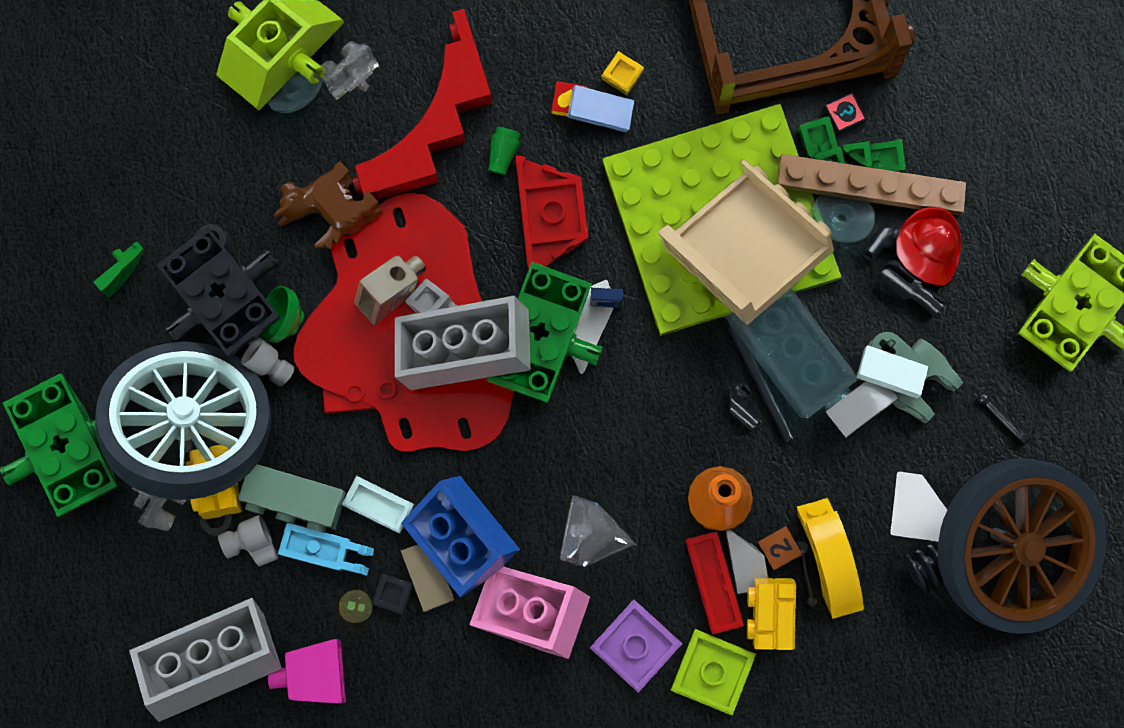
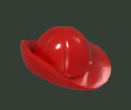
M941 207L923 208L911 215L901 227L896 240L897 256L900 262L909 272L924 282L935 285L949 283L957 269L961 250V232L954 216Z

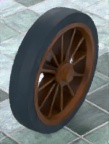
M1021 458L1002 461L983 469L973 476L959 490L947 509L938 540L940 573L944 585L955 603L981 624L996 630L1015 634L1042 631L1053 627L1069 617L1091 593L1104 563L1106 527L1097 499L1086 484L1074 474L1058 465L1042 460ZM1028 486L1042 487L1029 515ZM1012 490H1015L1016 525L1000 497ZM1054 495H1056L1064 506L1042 522ZM992 505L1007 531L999 528L990 529L980 524L982 517ZM1070 517L1072 534L1044 538ZM977 527L990 532L991 539L1001 543V545L972 549ZM1071 544L1066 565L1045 555L1046 547ZM1001 554L974 575L971 558ZM1043 558L1064 568L1053 585L1050 584L1039 565ZM1030 569L1044 591L1042 595L1031 601ZM1003 570L989 598L980 587ZM1017 575V604H1003Z

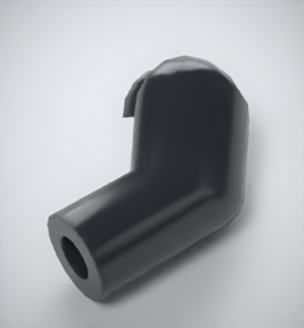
M901 227L878 230L862 251V255L869 261H875L882 250L897 248L896 240Z
M738 383L729 392V412L748 430L752 431L761 419L749 409L750 387L745 383Z

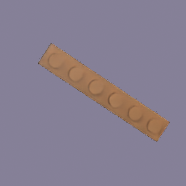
M781 154L776 183L787 190L919 210L927 207L945 208L952 215L958 216L964 212L966 182Z

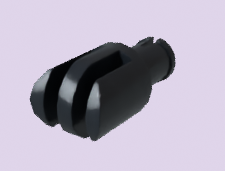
M897 253L890 258L889 262L877 274V278L903 300H910L912 298L931 313L933 317L946 303L945 299H942L926 286L924 281L913 275L903 266Z

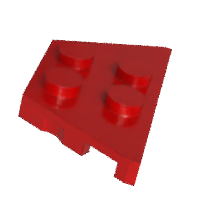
M515 156L528 270L531 262L547 267L588 241L581 177L568 172H559L556 168L543 164V166L526 160V157Z

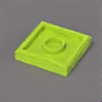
M695 629L670 691L732 716L756 654Z

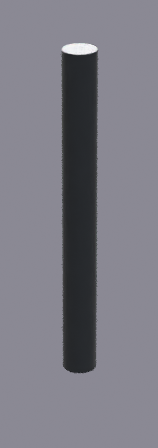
M740 323L730 327L728 330L784 443L796 438Z

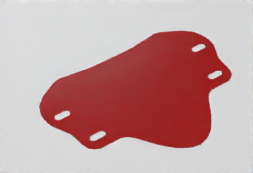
M406 193L394 196L380 205L379 208L383 214L373 222L366 223L359 232L353 235L342 236L338 244H333L331 252L338 273L337 283L312 312L298 333L294 346V362L301 374L310 382L335 394L346 397L345 390L349 384H360L365 391L361 401L373 405L379 411L388 441L399 451H415L430 447L468 451L483 447L500 435L509 417L514 392L487 382L488 377L419 389L420 403L401 405L398 390L393 398L387 400L381 398L377 392V386L383 380H391L396 385L394 378L395 317L417 313L404 301L374 326L354 304L356 291L361 279L395 256H400L404 262H407L413 256H418L425 264L426 271L418 276L415 290L427 278L448 294L451 301L457 306L482 302L473 274L467 232L463 224L441 203L426 195ZM395 208H400L403 211L406 225L403 228H399L396 225L393 216ZM347 238L353 239L357 250V256L352 259L348 257L344 241ZM384 384L381 387L383 395H390L393 391V387L390 384ZM350 388L349 396L355 399L361 395L360 388ZM401 418H406L409 421L412 430V437L409 439H405L402 436L399 426ZM460 418H465L468 421L471 430V437L468 439L463 438L458 425Z

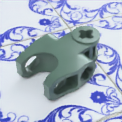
M883 332L878 334L868 345L881 350L886 344L890 348L888 353L928 366L925 380H935L952 392L963 384V381L949 365L945 356L923 339H918L910 347L898 335L892 332ZM893 391L899 398L893 402L897 408L906 411L924 423H927L935 415L921 396L916 399Z

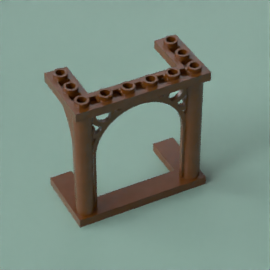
M688 0L716 115L729 113L730 105L880 72H883L885 78L895 77L898 75L907 54H909L910 47L915 41L913 27L911 24H907L904 14L889 18L886 8L889 6V0H852V15L848 28L841 39L826 52L810 59L734 75L729 53H718L706 1ZM860 12L867 13L865 15V18L868 22H863L860 20ZM857 29L868 31L872 35L874 42L869 45L859 43L853 37V31ZM849 44L852 49L843 53V46Z

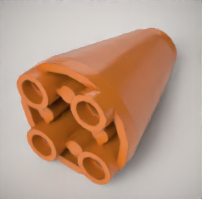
M721 466L706 469L697 475L689 488L688 495L690 512L697 522L708 530L717 531L733 529L741 524L751 511L753 500L750 485L744 476L732 468ZM720 486L731 488L728 497L720 496L718 492Z

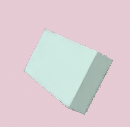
M867 345L863 351L856 378L918 399L923 390L928 366Z
M356 476L342 503L344 507L401 534L404 528L401 522L410 514L415 506L413 503Z

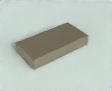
M418 544L401 551L424 612L455 601L447 580Z

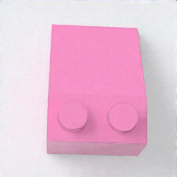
M502 567L498 572L485 580L470 625L532 648L569 659L590 596L570 585Z

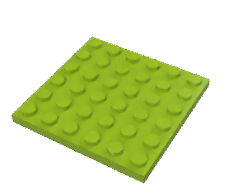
M781 104L602 158V163L660 336L733 313L664 248L658 232L667 224L676 231L744 173L741 165L742 160H746L752 167L759 166L766 173L768 180L773 185H776L778 163L781 154L799 157ZM785 189L790 200L795 204L798 202L802 203L814 221L817 223L821 221L812 193ZM833 252L780 298L840 280L841 274Z

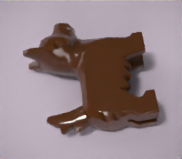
M339 161L335 164L334 169L320 176L306 187L300 188L293 182L282 185L280 190L283 197L279 202L280 209L276 211L274 216L282 217L278 224L285 226L312 213L320 214L330 225V228L314 245L316 249L325 247L331 249L334 243H339L342 236H349L359 232L366 223L373 222L383 213L379 208L378 201L369 191L364 194L363 200H353V197L350 196V190H348L353 184V180L348 175L350 173L349 170Z

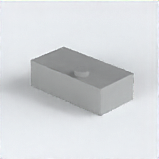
M515 296L395 317V378L410 390L531 370L529 310Z
M253 598L129 650L144 705L158 722L282 669L265 616Z

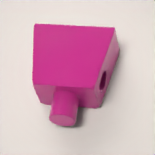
M338 639L285 653L286 667L268 675L269 688L287 687L289 700L346 703L341 641Z

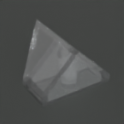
M572 496L560 560L579 566H588L635 545L634 541L598 503L578 496Z

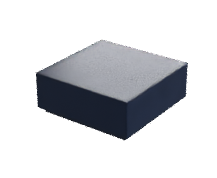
M591 287L590 306L603 308L622 307L623 289Z

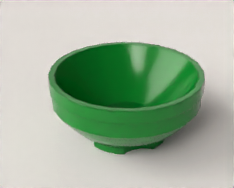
M278 286L269 293L266 300L280 316V319L259 335V338L271 343H278L289 336L295 335L304 317V312L301 311L296 293L285 286Z

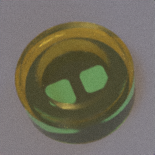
M360 590L349 591L340 600V613L345 620L351 623H362L372 613V600L366 593Z

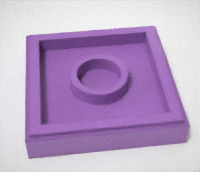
M633 600L595 641L590 649L639 693L682 643L639 603Z

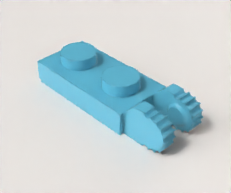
M287 523L278 554L341 572L343 569L367 576L369 568L361 564H352L344 561L348 550L363 556H372L374 549L350 542V539Z

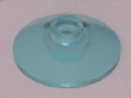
M297 71L268 101V104L278 113L297 111L314 99L321 88L323 79L314 74L320 82L312 84Z
M819 195L813 206L814 221L825 223L833 234L831 239L838 242L854 243L861 241L870 234L875 224L874 210L871 204L866 201Z

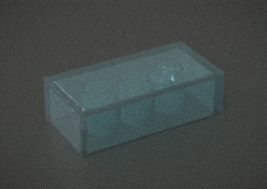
M791 288L748 325L732 311L724 316L800 418L810 417L859 379L856 378V374Z

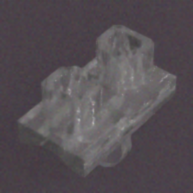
M350 41L342 49L341 53L345 59L336 65L331 60L321 65L325 68V75L322 80L336 100L347 91L350 93L357 86L364 92L369 89L365 79L373 74L372 71L379 64L365 43L359 46L355 42Z
M132 487L133 490L140 493L133 505L142 509L147 499H151L139 523L149 529L153 526L157 529L168 531L176 516L161 509L166 498L149 495ZM172 499V500H174L175 502H177V503H179V504H181V505H183L184 502L186 501V500Z

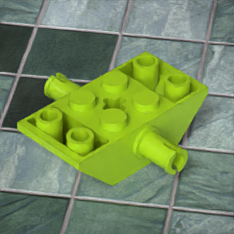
M263 0L253 11L238 1L234 3V6L240 10L239 12L232 6L229 8V18L239 25L226 38L216 75L257 110H260L297 71L312 84L320 82L314 74L323 79L325 68L317 64L311 57L344 23L343 19L318 0Z
M1094 234L1061 275L1055 276L1036 262L1035 259L1031 261L1021 276L1042 289L1044 297L1029 315L1018 334L1069 372L1074 370L1099 336L1104 335L1124 351V326L1115 320V314L1124 303V255ZM1078 302L1082 305V310L1076 308Z

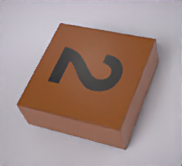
M786 526L758 541L774 571L803 556Z

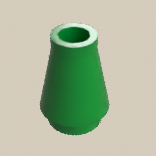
M503 127L496 128L495 133L491 135L489 171L506 175L507 169L521 144V141H519L521 133Z

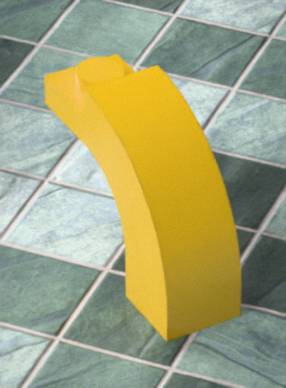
M828 498L798 506V517L812 547L819 571L822 595L832 618L864 610L855 561L837 511H833Z

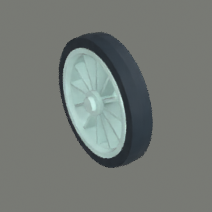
M173 342L145 349L119 365L106 380L100 391L96 407L95 430L102 454L111 469L123 481L149 495L166 499L186 500L203 498L224 491L241 481L252 471L266 448L271 427V411L263 383L255 372L241 364L242 360L239 357L232 355L229 358L219 347L197 342ZM183 375V396L175 398L162 378ZM188 375L208 378L193 399L187 397ZM154 382L168 404L139 390ZM217 382L231 390L202 404ZM132 400L154 412H124L128 402ZM240 401L245 413H214ZM121 426H152L128 438L125 437ZM212 426H244V429L239 439ZM199 434L229 448V450L223 455L214 458ZM165 435L149 458L142 456L135 450V448ZM178 439L180 466L158 463L173 441ZM192 439L206 462L184 466V454L191 450Z

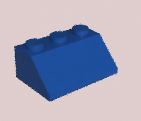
M461 476L439 481L401 522L459 597L465 596L498 572L520 550Z

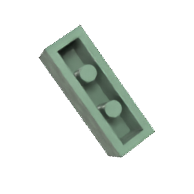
M257 464L245 476L238 500L245 503V510L263 515L264 511L268 510L277 513L275 519L294 524L295 520L298 519L308 522L306 528L325 533L326 528L336 529L346 493L342 489Z

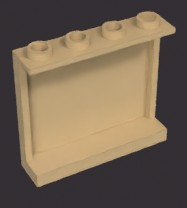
M742 160L741 165L744 173L676 231L667 224L658 234L664 248L738 318L748 325L831 254L834 248L831 240L833 234L825 223L814 221L807 208L800 202L795 204L790 200L786 190L780 184L773 185L759 166L752 167L746 160Z

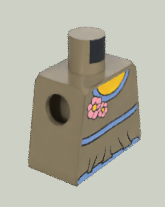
M400 256L393 257L359 281L354 304L375 326L414 292L418 276L426 271L425 264L418 256H413L407 262H404Z

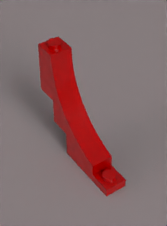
M464 9L452 12L454 23L449 24L454 43L445 45L442 77L430 107L415 128L398 144L385 153L355 166L358 176L352 177L357 195H364L369 191L376 200H380L439 182L430 153L466 143L458 114L492 104L491 93Z

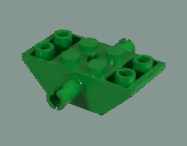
M531 262L518 300L529 310L531 370L488 377L487 382L548 403L566 358L572 356L596 366L603 347L578 339L575 334L592 283ZM543 330L548 337H541L540 341H536L533 332Z
M62 373L3 402L26 451L24 457L0 468L1 474L6 475L3 478L9 486L36 473L57 517H61L118 487L114 471L102 454L96 435L95 420H90L85 407ZM67 442L68 444L65 445L66 451L64 453L60 452L61 445Z

